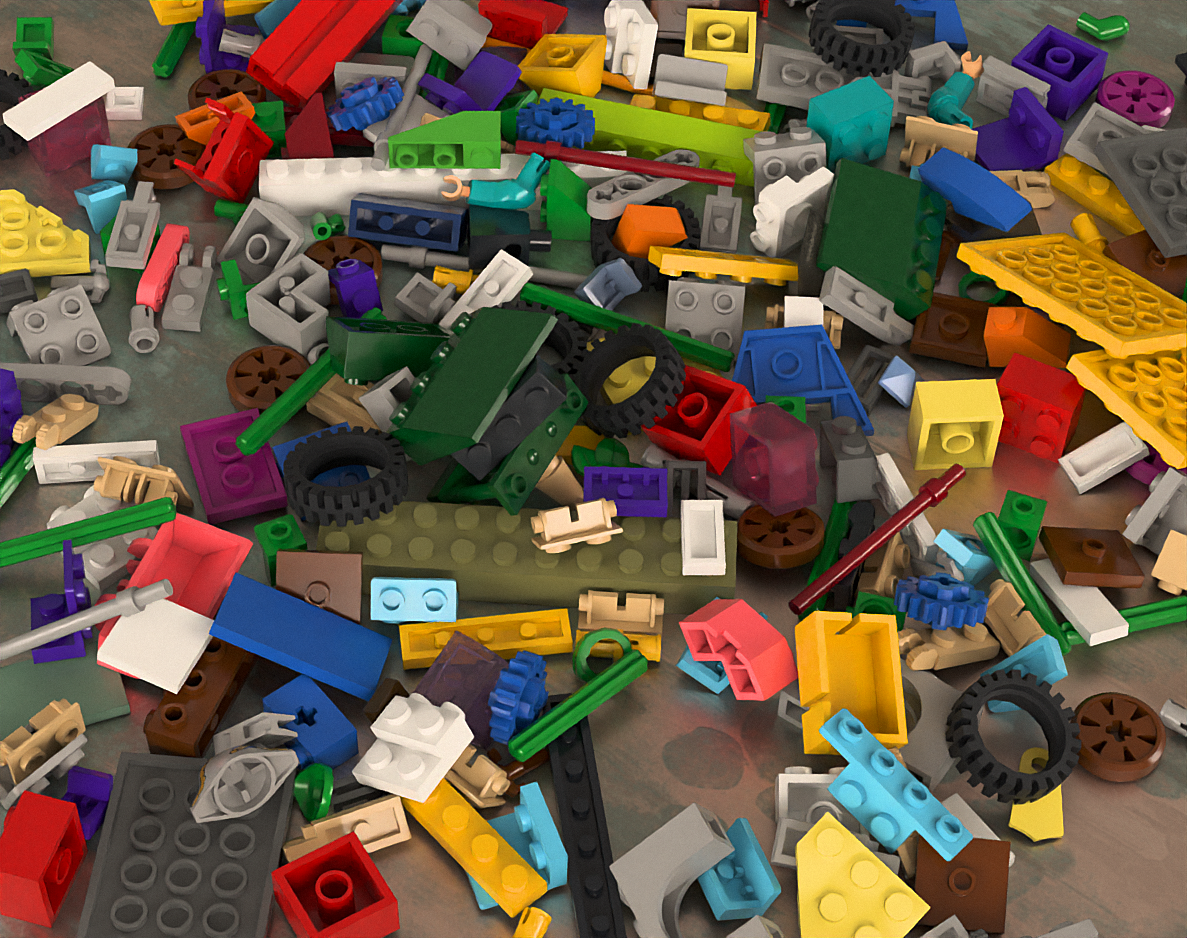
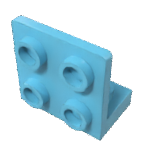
M537 782L520 786V805L514 807L515 812L487 820V822L547 882V890L567 884L568 855ZM466 871L479 908L485 910L498 906L499 904Z

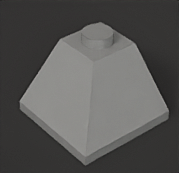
M253 197L216 260L220 263L235 259L244 285L262 282L293 259L305 239L304 225L283 206Z

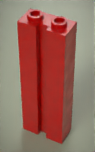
M301 0L250 56L246 73L290 107L304 108L315 93L323 92L335 79L334 69L336 62L349 63L403 0Z

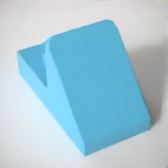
M105 180L74 190L78 205L86 207L95 234H100V230L117 215L121 200H127L124 184L112 180Z
M943 528L933 541L947 553V558L954 560L956 567L964 575V582H968L970 585L975 586L997 569L983 542L975 535ZM938 561L936 562V566L944 568V565L938 564Z
M1046 634L980 674V677L988 673L991 675L996 670L1004 669L1005 673L1011 669L1021 670V678L1027 673L1036 675V685L1038 686L1043 681L1052 685L1067 676L1068 673L1058 640ZM999 700L987 702L989 710L994 713L1023 710L1010 702Z

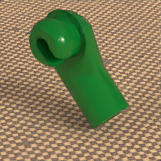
M1084 12L1078 18L1076 27L1101 41H1108L1127 34L1130 24L1121 15L1097 19Z
M219 198L215 204L214 214L218 217L231 219L236 227L249 205Z
M317 212L310 219L313 235L318 240H326L330 236H335L346 230L341 215L338 213L327 218L325 213Z

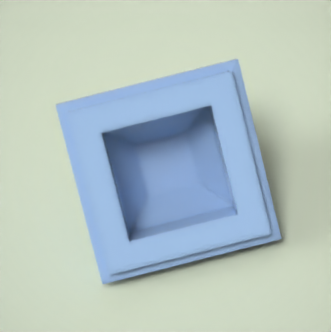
M896 355L879 379L878 384L907 408L913 400L916 382H924L925 380Z

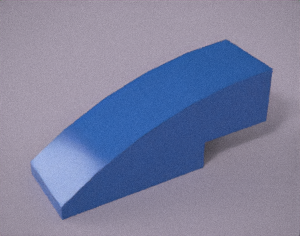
M944 147L918 168L922 182L933 191L938 192L944 199L951 201L955 213L999 230L1008 232L1032 211L1030 203L997 176L968 158Z

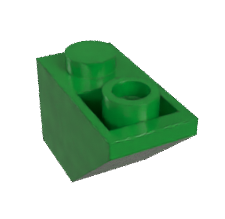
M551 159L549 174H542L540 196H546L547 201L542 200L540 223H547L546 230L552 231V239L590 242L594 218L587 213L586 209L587 194L592 187L556 159Z

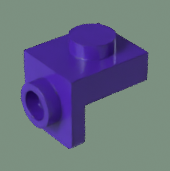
M347 259L339 262L336 268L328 270L329 281L335 285L343 317L361 318L368 310L373 308H379L381 311H384L374 271L371 267L361 260Z
M73 766L68 771L67 792L60 800L76 804L84 837L86 840H90L104 823L113 789V776Z

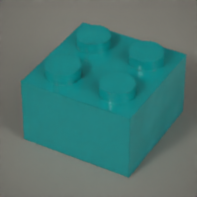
M871 76L809 100L806 127L814 129L826 142V168L833 174H835L837 161L841 158L863 164L886 155L894 100Z

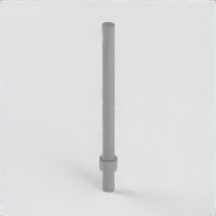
M426 44L420 46L402 88L404 96H402L403 100L395 104L396 108L393 109L384 132L378 135L374 144L375 154L371 161V167L376 171L384 170L389 159L388 137L399 134L419 87L418 82L423 77L432 56L433 49Z
M387 244L382 245V259L409 263V267L425 269L426 266L436 267L438 265L458 271L469 272L470 270L468 269V257L428 251V247L414 245L411 248ZM528 266L533 273L528 281L578 288L589 276ZM484 269L474 270V273L481 274Z
M163 579L140 589L133 586L118 592L116 598L0 642V661L121 614L128 617L144 611L147 604L171 596L173 594V587L168 579Z

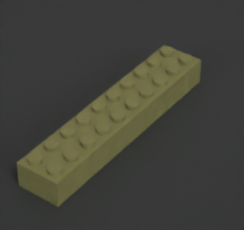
M402 501L399 506L393 505V511L388 514L379 511L380 518L371 521L368 517H364V524L355 525L353 520L347 521V526L337 527L336 521H333L330 526L320 524L316 550L363 552L362 595H371V580L373 577L447 578L456 580L459 601L579 608L580 594H588V590L618 592L617 606H626V593L656 594V598L664 599V613L691 615L716 597L719 599H734L737 521L723 520L725 575H683L681 518L611 517V521L619 525L623 532L611 535L610 541L601 544H587L585 540L571 543V548L567 551L547 553L546 549L541 550L532 542V538L541 536V533L534 534L531 525V517L538 516V511H545L547 509L521 508L517 515L511 516L504 507ZM570 511L571 521L578 519L576 511Z

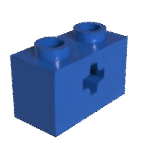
M301 674L262 699L264 712L295 716V720L279 728L288 729L298 734V737L283 743L287 749H292L296 752L300 762L297 765V769L303 770L314 763H323L334 770L359 753L357 729L309 676Z

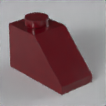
M322 92L315 93L285 132L287 147H281L282 159L335 158Z

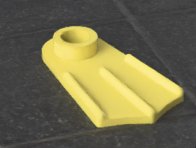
M1039 747L1026 750L1020 758L1018 772L1027 774L1037 773L1032 764H1039L1044 769L1049 759L1048 750ZM1061 784L1046 796L1032 803L1027 801L1024 804L1014 805L1012 800L1008 826L1022 832L1031 838L1033 842L1048 838H1062L1064 826Z

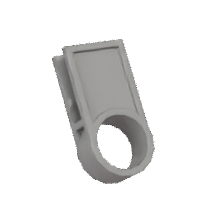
M262 712L214 735L212 738L214 753L216 755L235 746H253L256 743L263 744L267 749L279 746L298 737L297 732L279 728L295 720V716Z

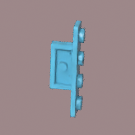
M843 708L821 726L819 733L849 762L848 766L827 790L890 854L894 853L915 830L946 861H951L973 839V835L962 825L960 820L953 816L929 792L927 787L920 783L897 760L895 755L887 750L864 727L863 723L855 718L847 709Z

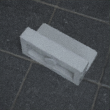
M660 54L657 59L652 96L725 106L727 92L724 89L728 66L721 63Z

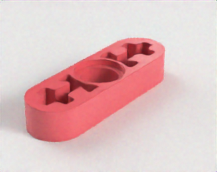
M168 223L160 236L137 288L136 305H145L146 311L148 307H151L154 312L158 313L163 307L170 290L176 265H179L182 246L184 243L189 244L190 231L187 226Z

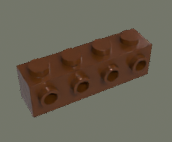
M219 609L217 610V612H216V614H215L213 620H215L216 615H217ZM213 636L179 692L175 694L164 689L163 698L157 709H152L148 713L144 722L143 732L147 737L150 754L204 758L213 742V736L220 730L260 656Z

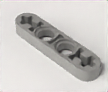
M683 149L669 152L654 159V161L699 167L700 158L695 152ZM626 172L590 189L587 194L586 210L593 218L601 220L613 219L623 214L627 204L643 205L691 181Z
M0 362L1 369L14 371L17 388L21 391V401L51 403L64 394L80 395L85 401L98 405H119L128 399L131 378L129 374L119 368ZM25 380H34L43 385H31L26 383ZM64 382H75L80 384L82 387H71L66 385Z

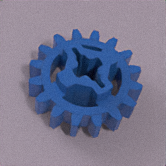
M374 77L365 78L362 82L345 88L340 93L342 98L336 99V104L329 106V111L326 113L336 131L341 129L347 131L353 126L356 130H364L368 126L388 118L391 115L389 110L396 108L395 104L403 100L402 96H404V93L394 77L389 79L383 77L377 82Z
M559 98L550 99V102L540 99V104L538 105L529 102L527 103V109L520 108L519 116H516V133H518V140L544 144L549 140L562 142L563 147L572 148L575 146L582 149L584 148V142H592V135H595V118L593 117L592 110H585V104L582 103L575 106L572 99L567 100L565 103L563 99Z
M936 572L932 576L920 575L919 579L912 576H907V580L900 579L896 586L894 605H897L898 611L908 612L907 617L929 624L932 629L947 630V627L952 626L962 628L963 624L974 627L976 622L983 623L986 617L989 598L984 596V591L974 590V586L968 582L957 580L951 577V574Z
M525 650L523 652L518 651L516 658H511L509 668L505 667L500 671L499 679L494 689L490 692L488 706L492 710L489 726L492 727L490 737L494 738L493 741L508 745V741L538 719L543 707L546 706L549 691L545 690L547 672L544 669L547 662L543 660V656Z

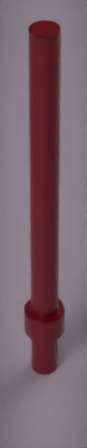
M517 139L515 154L530 156L534 152L544 158L543 162L547 160L550 163L551 159H556L563 162L734 188L736 173L563 147L562 142L549 140L544 144Z
M956 463L940 477L929 479L919 488V494L789 601L788 606L795 615H801L929 506L936 507L948 496V490L966 476L965 469Z

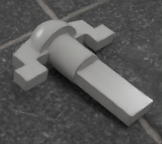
M91 259L89 269L91 272H96L94 276H52L50 289L56 290L64 286H69L70 289L82 284L84 291H92V295H87L91 306L92 303H100L110 287L107 267L105 264H100L99 259Z
M939 550L936 552L938 564L944 565V568L916 558L910 560L912 573L915 575L932 576L936 572L951 574V577L964 581L963 573L956 567L953 559L947 558L945 551Z

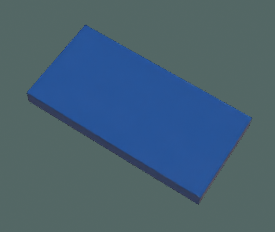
M235 573L209 631V634L366 701H369L375 693L393 640L239 573Z

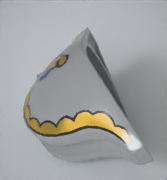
M256 743L253 746H235L210 758L200 770V787L190 807L196 823L241 817L261 807L300 763L296 752L292 749L283 748L267 749L263 744Z

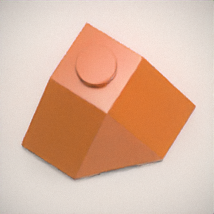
M1032 306L989 307L983 336L990 367H1007L1015 352L1055 368H1066L1071 345V334L1057 322L1051 320L1049 315L1042 309Z

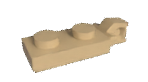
M390 794L311 821V824L301 827L303 836L284 842L282 850L287 863H290L353 831L367 853L411 838L400 796Z

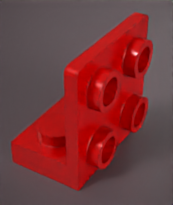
M480 0L478 3L479 14L492 23V28L487 37L532 49L544 34H556L568 16L567 7L543 0Z

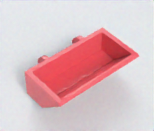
M176 512V519L162 524L153 540L137 538L131 542L127 552L142 560L129 559L126 568L132 577L130 580H120L116 589L120 592L133 586L143 588L163 579H168L173 587V594L164 599L213 620L235 573H238L253 543L249 539ZM116 594L101 595L95 606L116 598ZM121 615L95 624L96 628L100 631L98 650ZM97 660L98 665L133 677L135 679H140L127 672H124L120 669H117L111 665H108L104 662Z

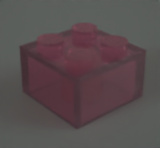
M43 89L18 97L19 103ZM102 96L27 141L29 152L46 177L91 161V148L94 144L112 146Z
M773 402L730 413L733 486L773 516L817 504L816 487L819 484V477L815 465V450L817 449L818 442L814 429Z

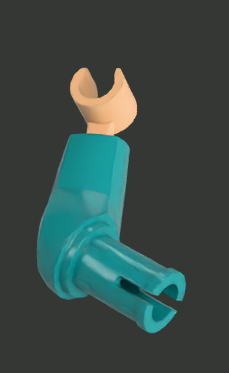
M968 51L961 57L963 72H955L944 86L938 88L933 93L927 105V112L929 117L938 123L947 125L963 124L972 129L973 120L962 111V108L975 86L973 79L981 76L984 72V67H982V55L972 62L971 52Z
M532 152L516 179L512 178L511 180L507 179L501 182L471 180L468 186H464L456 176L449 175L444 177L443 181L449 184H456L458 189L454 193H441L448 201H456L463 196L466 197V204L510 210L525 209L536 201V193L534 191L541 182L542 174H546L550 169V162L547 160L543 162L544 158Z

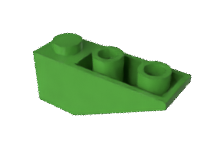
M462 111L388 137L390 168L501 169V111Z

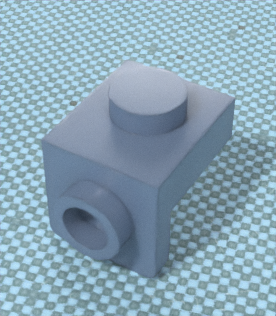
M618 258L599 265L574 293L581 301L612 311L625 296L637 293L642 288V284L624 259Z

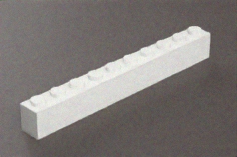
M596 151L627 156L626 151ZM501 154V169L390 168L388 159L382 171H376L371 167L373 157L260 160L259 193L261 200L283 206L294 217L313 216L317 212H323L326 216H332L335 213L350 215L351 199L360 193L469 208V204H466V197L461 196L456 201H448L442 196L441 192L454 193L458 189L456 184L444 182V177L449 175L456 176L464 186H468L471 180L501 182L507 179H516L530 156ZM561 161L592 188L628 172ZM541 182L534 191L536 193V201L528 208L517 209L518 211L541 210L542 200L547 201L546 196H540Z

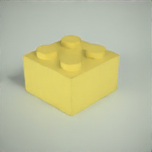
M687 8L684 58L726 64L728 70L725 88L752 90L755 64L756 12Z
M995 379L916 382L907 428V439L914 470L949 469L956 463L960 464L963 468L992 467L1004 417Z

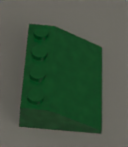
M841 158L836 164L816 266L824 272L833 266H837L893 302V310L896 312V315L908 322L931 307L948 202L938 192L933 191L921 181Z
M482 307L470 314L463 312L450 328L454 332L450 339L441 343L432 353L430 360L433 361L431 367L427 372H422L411 384L410 390L413 393L407 402L404 401L399 404L390 415L389 420L392 424L386 432L391 434L392 439L396 438L400 442V446H403L404 453L420 466L477 444L557 323L558 318L553 314L491 307Z

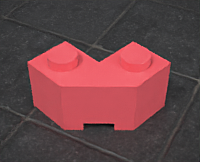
M743 599L713 600L679 622L694 661L722 662L736 700L765 701L798 678V669L794 662V655L788 646L786 638Z

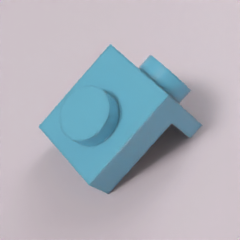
M94 144L91 148V179L128 183L138 162L137 149Z

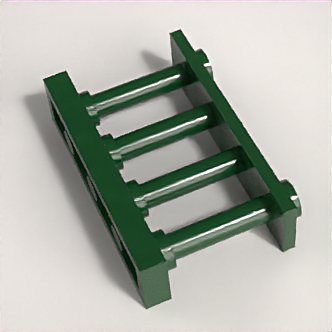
M567 373L561 374L566 381L567 399L482 480L479 481L455 458H452L426 499L432 503L474 505L476 501L497 498L511 516L517 515L588 405V400ZM496 473L491 482H489L493 474Z

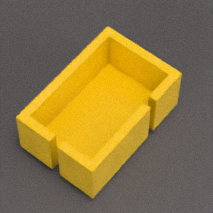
M814 611L794 626L801 707H809V710L802 714L804 753L841 755L819 733V729L843 708L859 719L864 727L887 750L894 747L899 749L908 744L896 615L859 613L852 618V613Z

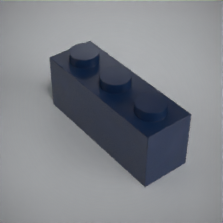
M360 193L351 199L348 237L458 252L466 243L469 208Z

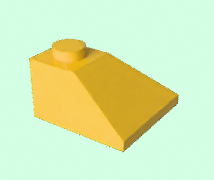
M544 34L518 65L522 70L519 79L532 90L534 89L539 95H541L543 88L594 98L601 90L607 45L606 35Z

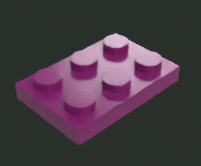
M258 408L180 426L183 444L209 525L288 506L287 495L269 441L255 454H250L249 456L243 455L235 444L236 438L260 416Z

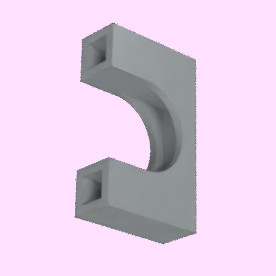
M900 658L904 706L912 714L916 725L907 736L908 744L899 748V752L908 771L920 783L925 785L932 794L958 758L950 757L948 749L954 742L946 741L945 732L950 727L946 725L947 717L952 712L950 709L964 691H959L944 683L929 671L911 670L906 665L905 660ZM797 678L781 690L777 715L803 729L802 714L807 712L809 707H801L799 678ZM984 704L981 706L977 715L978 727L980 724Z
M695 802L609 866L617 881L621 901L631 908L636 917L633 925L641 938H683L679 926V910L684 894L699 876L735 850L715 813ZM756 915L726 938L785 937L778 924Z

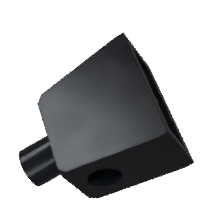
M469 205L467 226L468 269H485L501 249L527 266L529 263V251H551L552 231L530 229L529 213L518 210Z

